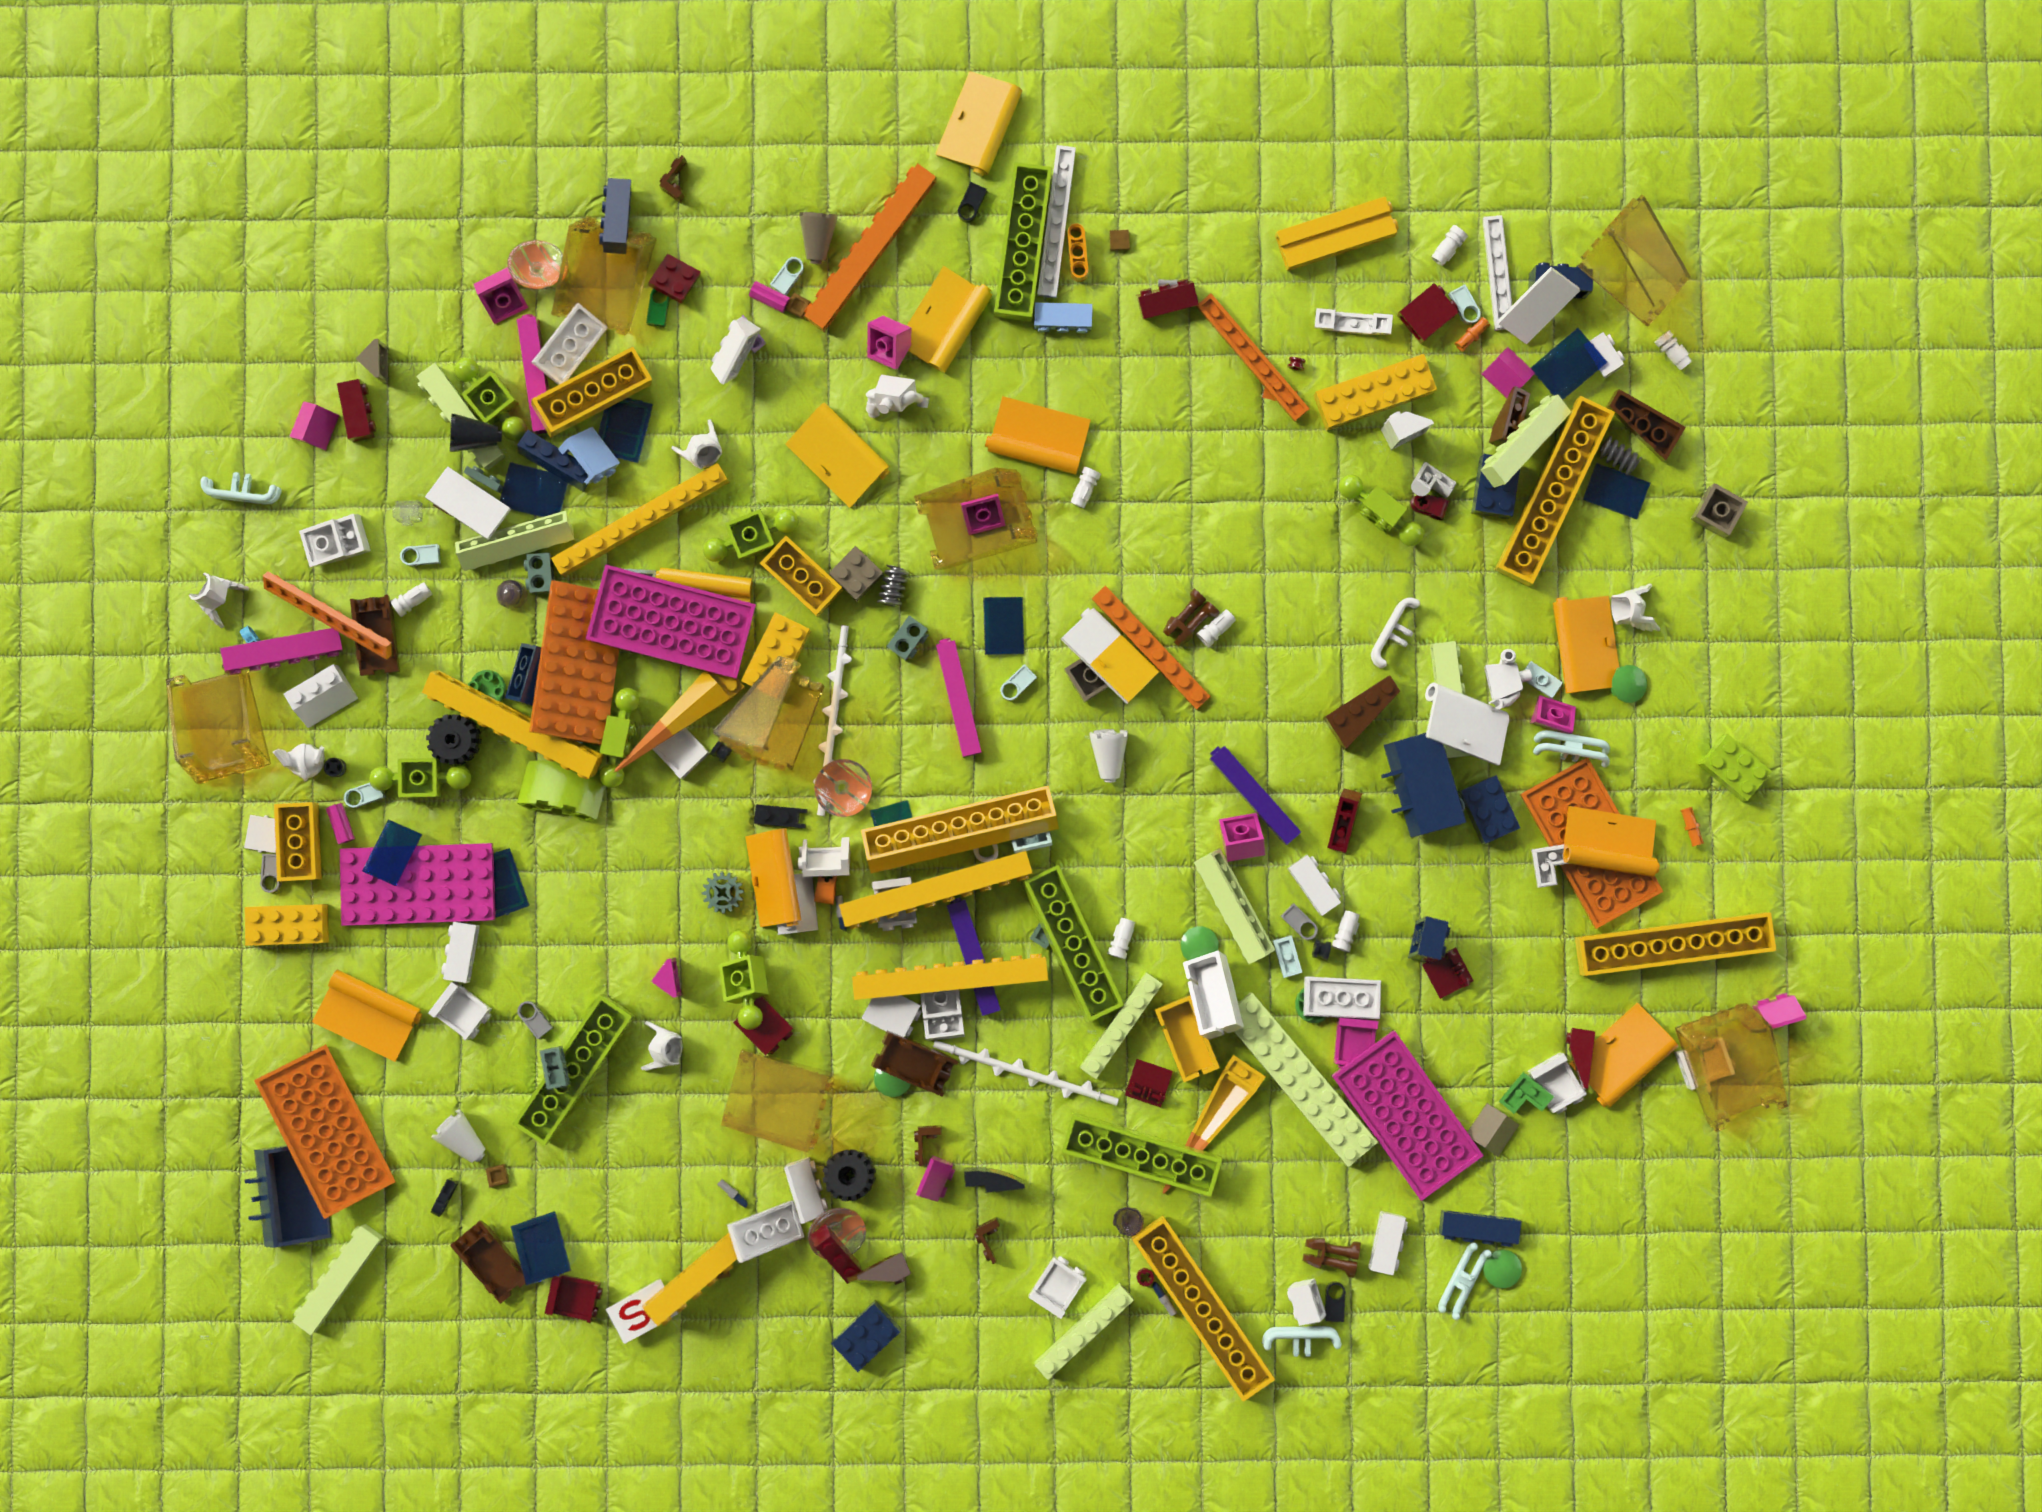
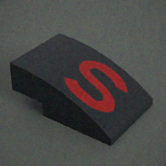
M965 1167L964 1169L966 1187L985 1185L986 1193L1025 1189L1023 1179L1005 1171L986 1167Z

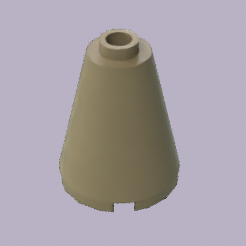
M800 212L799 217L806 259H810L812 264H821L822 260H826L838 215Z

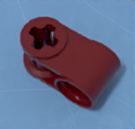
M1429 494L1425 496L1416 495L1410 501V506L1415 512L1443 521L1450 501ZM1422 499V503L1424 505L1419 506L1420 503L1418 502V500Z

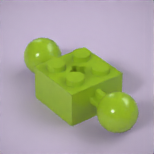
M461 358L458 360L454 367L456 377L463 382H470L472 385L461 394L483 422L493 425L500 420L503 423V435L511 441L520 440L527 431L526 424L521 418L509 414V411L519 404L491 370L480 378L478 375L479 366L475 360L471 358ZM489 396H491V397L493 398V400H492L491 402H488V401H489V399H488Z
M1346 475L1340 480V494L1347 499L1357 498L1361 501L1362 504L1358 508L1360 514L1367 520L1372 519L1379 530L1383 532L1386 530L1388 532L1394 527L1399 531L1402 543L1407 546H1415L1422 541L1424 531L1421 525L1416 522L1406 523L1400 517L1407 508L1376 485L1369 494L1363 489V482L1356 475Z
M761 509L726 522L725 526L730 538L726 540L710 538L703 546V554L709 561L719 562L726 557L727 551L735 548L739 560L744 561L773 549L776 545L771 533L776 531L785 534L793 532L798 526V516L790 509H783L775 515L773 521L767 523ZM751 531L755 534L753 539L746 538L749 536L748 532Z
M631 688L621 689L616 694L615 703L619 709L618 717L607 715L600 753L608 755L610 758L609 763L600 770L599 778L601 783L609 788H615L623 782V769L615 772V769L620 764L621 758L625 759L634 748L631 742L632 737H636L638 727L635 726L636 722L629 719L631 712L638 708L640 697Z
M439 758L398 759V773H392L386 767L375 768L370 773L369 782L377 791H386L393 784H398L399 798L442 797L441 783H448L453 789H464L471 781V774L462 765H455L448 772H441ZM420 773L421 776H423V780H421V782L417 780V777L420 776Z
M737 930L731 933L727 940L728 948L732 953L736 954V959L719 964L724 1002L743 1003V1007L738 1013V1022L743 1028L752 1030L757 1028L763 1019L762 1012L754 1005L753 999L769 995L764 957L747 955L752 946L751 936L743 930Z

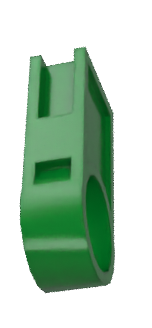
M653 289L650 293L646 323L647 325L665 327L670 297L667 296L663 303H655L653 296L657 290Z

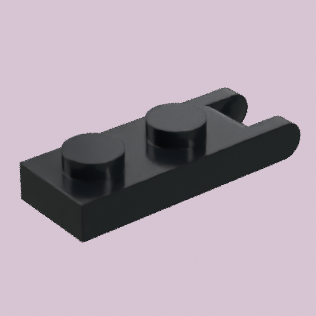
M756 804L754 824L806 828V824H799L800 813H807L808 809Z

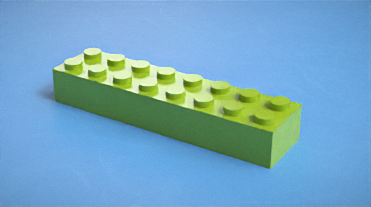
M1014 162L994 317L1032 322L1052 167Z
M1059 865L1022 881L1021 884L1085 1021L1090 1022L1124 1006Z
M601 994L563 1049L570 1084L547 1089L544 1077L513 1122V1125L542 1145L549 1144L635 1015L606 995Z
M1075 1112L1072 1114L1062 1153L1209 1197L1212 1196L1222 1162V1156Z

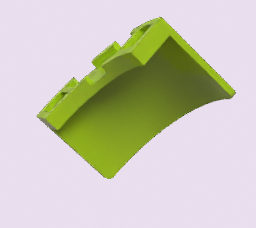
M529 761L517 804L531 811H552L553 808L563 810L562 814L583 821L597 820L605 786L600 781L599 773H596L594 777L584 779L579 777L577 772L562 768L558 762Z

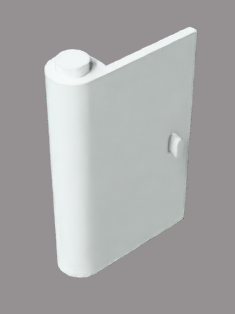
M1431 683L1425 693L1426 700L1433 703L1426 738L1499 766L1509 724V714L1501 709L1492 712L1495 707L1440 684Z

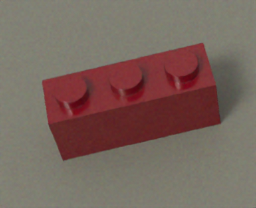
M1188 278L1178 280L1177 284L1171 286L1169 283L1158 286L1159 289L1153 291L1151 288L1140 291V294L1136 295L1143 319L1199 305L1194 282L1192 280L1188 281Z
M360 379L337 383L348 440L356 442L375 438L376 425L374 420L371 421L370 413L373 411L371 403L367 401L366 395L369 394L367 384Z
M827 1224L810 1235L818 1252L847 1284L850 1283L847 1278L862 1271L857 1258Z

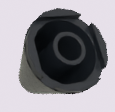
M451 413L450 452L497 446V442H501L502 430H498V426Z

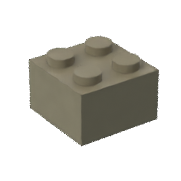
M1714 483L1708 487L1691 520L1725 538L1731 534L1748 502Z
M856 546L829 572V575L857 602L884 576L883 572Z
M1081 659L1064 669V672L1084 703L1109 688Z

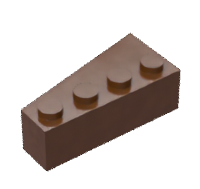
M1620 389L1615 390L1606 408L1614 411V416L1661 461L1667 460L1686 428Z
M1389 675L1323 718L1343 750L1351 745L1396 697L1400 690Z

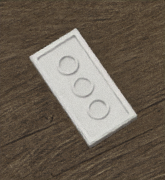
M1550 267L1498 320V324L1525 344H1528L1580 289L1553 267Z
M577 303L531 363L560 385L570 378L608 327Z
M448 466L425 496L427 500L487 540L491 538L511 510L508 506Z
M1305 977L1303 1016L1380 1019L1381 980Z
M793 1200L727 1225L739 1263L804 1238Z

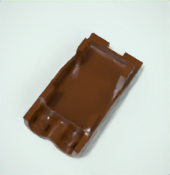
M389 595L366 599H350L352 619L391 642L392 655L387 660L355 642L360 676L375 675V671L385 670V673L400 672L394 614Z
M887 1030L882 1040L884 1047L880 1054L876 1053L871 1066L909 1084L943 1097V1086L950 1078L953 1065H958L959 1062L940 1051Z
M481 1220L450 1245L474 1276L484 1285L489 1294L492 1293L500 1304L512 1295L510 1291L517 1285L521 1288L531 1279L530 1275L494 1231Z

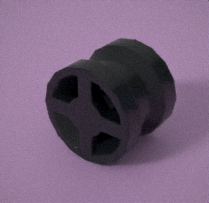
M720 739L713 747L710 755L717 756L719 761L723 763L731 754L733 747L731 745L727 746Z
M329 758L324 763V771L329 776L341 777L346 772V764L342 759Z
M1316 939L1312 958L1321 957L1323 960L1328 961L1331 942L1323 943Z

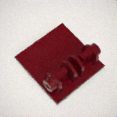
M1456 947L1447 951L1444 958L1441 957V960L1422 964L1440 999L1462 987H1467L1474 981Z
M1136 1059L1125 1096L1161 1108L1173 1071Z

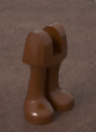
M1195 588L1190 592L1191 600L1176 618L1171 616L1163 630L1166 636L1173 633L1177 627L1183 631L1174 641L1178 647L1194 637L1193 631L1206 618L1216 617L1220 614L1219 610L1208 601L1187 625L1184 624L1190 615L1206 601V598Z
M1325 1238L1306 1239L1305 1247L1318 1249V1254L1304 1253L1302 1261L1319 1269L1322 1265L1338 1268L1345 1271L1348 1277L1354 1278L1357 1261L1327 1257L1325 1253L1358 1260L1361 1242L1354 1241L1350 1246H1339L1326 1243Z

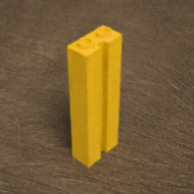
M1385 196L1277 231L1275 237L1286 270L1290 271L1395 237L1399 227L1397 220L1393 219L1390 214L1393 212L1391 202L1387 201Z

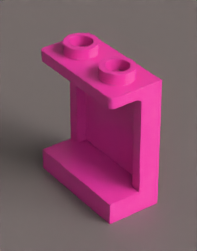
M1338 1017L1334 1063L1338 1064V1068H1342L1375 1044L1378 1021Z

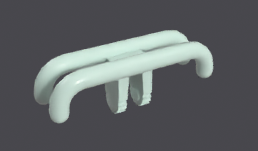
M233 473L231 491L214 489L212 479L207 477L201 478L203 492L216 499L273 504L281 495V488L276 485H271L268 493L265 495L250 493L251 474L245 475L242 492H239L240 473Z
M1549 730L1540 731L1534 737L1536 743H1539L1544 738L1565 741L1564 745L1552 743L1539 744L1533 750L1535 755H1539L1542 751H1553L1561 753L1560 759L1565 760L1568 754H1570L1574 762H1577L1579 757L1582 756L1601 760L1603 767L1609 766L1610 759L1607 754L1610 752V746L1604 740ZM1582 745L1601 747L1602 753L1582 749Z
M1470 1243L1466 1248L1438 1305L1439 1312L1445 1313L1446 1305L1455 1287L1457 1286L1461 1289L1462 1292L1452 1311V1318L1454 1320L1460 1319L1462 1307L1485 1261L1492 1255L1490 1250H1484L1471 1274L1465 1272L1464 1269L1472 1253L1478 1249L1476 1243Z
M1328 1326L1273 1327L1264 1333L1262 1339L1264 1349L1267 1351L1271 1349L1272 1341L1275 1339H1293L1294 1357H1298L1300 1338L1305 1340L1304 1352L1306 1357L1311 1356L1310 1338H1330L1335 1349L1341 1348L1339 1334L1335 1329Z

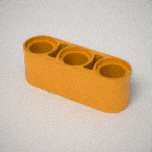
M1075 223L1068 228L1067 235L1070 272L1074 281L1082 282L1088 275L1085 230L1082 225ZM1077 230L1081 233V236L1074 238L1071 232ZM1075 249H1080L1083 254L1077 257L1072 252ZM1076 268H1082L1085 271V273L1083 275H1077L1075 274L1074 270Z

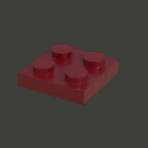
M667 253L649 280L648 286L682 304L700 277L701 271Z

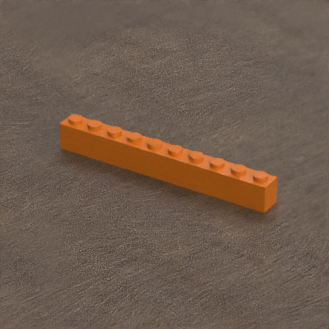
M918 163L915 168L912 166L908 170L906 180L897 185L894 196L892 198L889 197L883 205L885 208L882 212L876 213L870 228L866 227L859 243L855 242L852 245L850 255L841 260L838 265L840 268L836 273L833 272L829 276L826 287L821 288L817 292L815 302L813 304L810 303L804 311L806 313L804 315L805 319L821 331H826L937 182L936 176Z

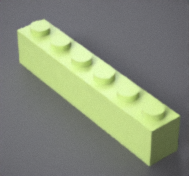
M436 363L416 376L420 381L417 384L422 391H428L430 394V402L435 408L439 406L442 410L440 415L446 423L449 421L451 423V413L478 420ZM498 446L467 450L468 453L473 452L476 456L474 458L476 464L480 468L484 467L487 471L506 458Z
M1558 394L1543 398L1540 401L1541 405L1529 413L1530 417L1518 425L1519 429L1511 433L1507 437V442L1501 444L1496 449L1495 455L1486 459L1481 471L1493 487L1506 484L1571 413Z
M563 511L497 530L489 540L479 535L455 542L456 555L463 571L473 570L480 566L494 564L518 555L529 554L560 543H567L570 540H574V532L567 512Z
M1456 641L1431 644L1430 651L1434 683L1465 695V686L1460 680V676L1463 675L1462 665L1458 664V657H1460L1459 645H1456ZM1444 745L1447 758L1470 756L1467 753Z
M1219 848L1195 861L1194 864L1198 873L1204 880L1207 890L1211 893L1215 905L1219 908L1225 923L1231 930L1233 938L1238 943L1248 964L1273 952L1275 949L1221 849Z
M1145 972L1124 1002V1006L1119 1009L1080 1065L1083 1071L1097 1079L1161 987V982Z
M367 1224L361 1227L357 1226L351 1233L353 1238L349 1243L345 1242L339 1250L341 1254L338 1259L334 1258L328 1265L330 1270L326 1275L324 1273L316 1282L319 1284L315 1290L312 1289L305 1297L307 1302L304 1306L300 1305L293 1314L296 1317L292 1322L308 1334L312 1335L319 1329L384 1237Z
M1121 1283L1116 1285L1035 1361V1367L1049 1380L1133 1302V1296Z

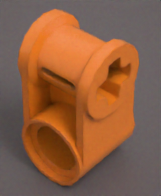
M833 876L829 881H826V877H818L814 902L834 905L837 876Z

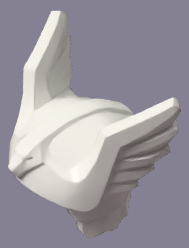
M708 420L709 433L694 435L688 444L687 450L683 451L675 446L671 448L699 469L713 465L722 454L712 420Z
M204 573L203 575L207 578V582L199 594H189V597L200 605L201 609L216 625L223 628L224 625L215 608L225 603L227 589L249 590L250 587Z
M1652 584L1611 596L1612 615L1616 625L1631 624L1633 627L1640 628L1643 631H1660V627L1653 617L1643 616L1646 603L1640 594L1648 592Z
M300 744L291 752L281 749L273 751V754L284 767L290 769L300 778H303L304 781L317 775L324 766L325 748L323 746H320L318 749L312 744Z
M646 1021L645 1024L656 1031V1036L649 1045V1051L654 1062L641 1067V1070L647 1071L679 1064L682 1054V1037L675 1032Z

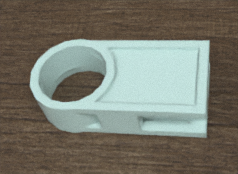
M797 257L789 258L770 283L771 287L787 295L798 278L803 274L804 266L802 261ZM792 261H797L801 264V270L796 274H792L787 270L788 264Z
M1466 284L1450 292L1448 296L1456 303L1457 310L1459 311L1458 314L1463 323L1471 325L1477 322L1481 312ZM1466 308H1472L1476 311L1477 318L1475 320L1469 321L1464 317V310Z
M438 544L408 546L402 549L400 559L408 566L441 563L440 547ZM410 549L415 550L417 553V558L413 563H407L404 559V554Z
M1024 664L1003 683L1000 690L1002 697L1009 701L1016 699L1037 677ZM1014 684L1016 686L1017 694L1015 697L1008 698L1004 696L1003 688L1005 685Z
M370 783L347 790L344 795V802L349 807L357 808L386 796L384 791H377ZM352 791H357L361 795V800L357 805H351L348 801V796Z

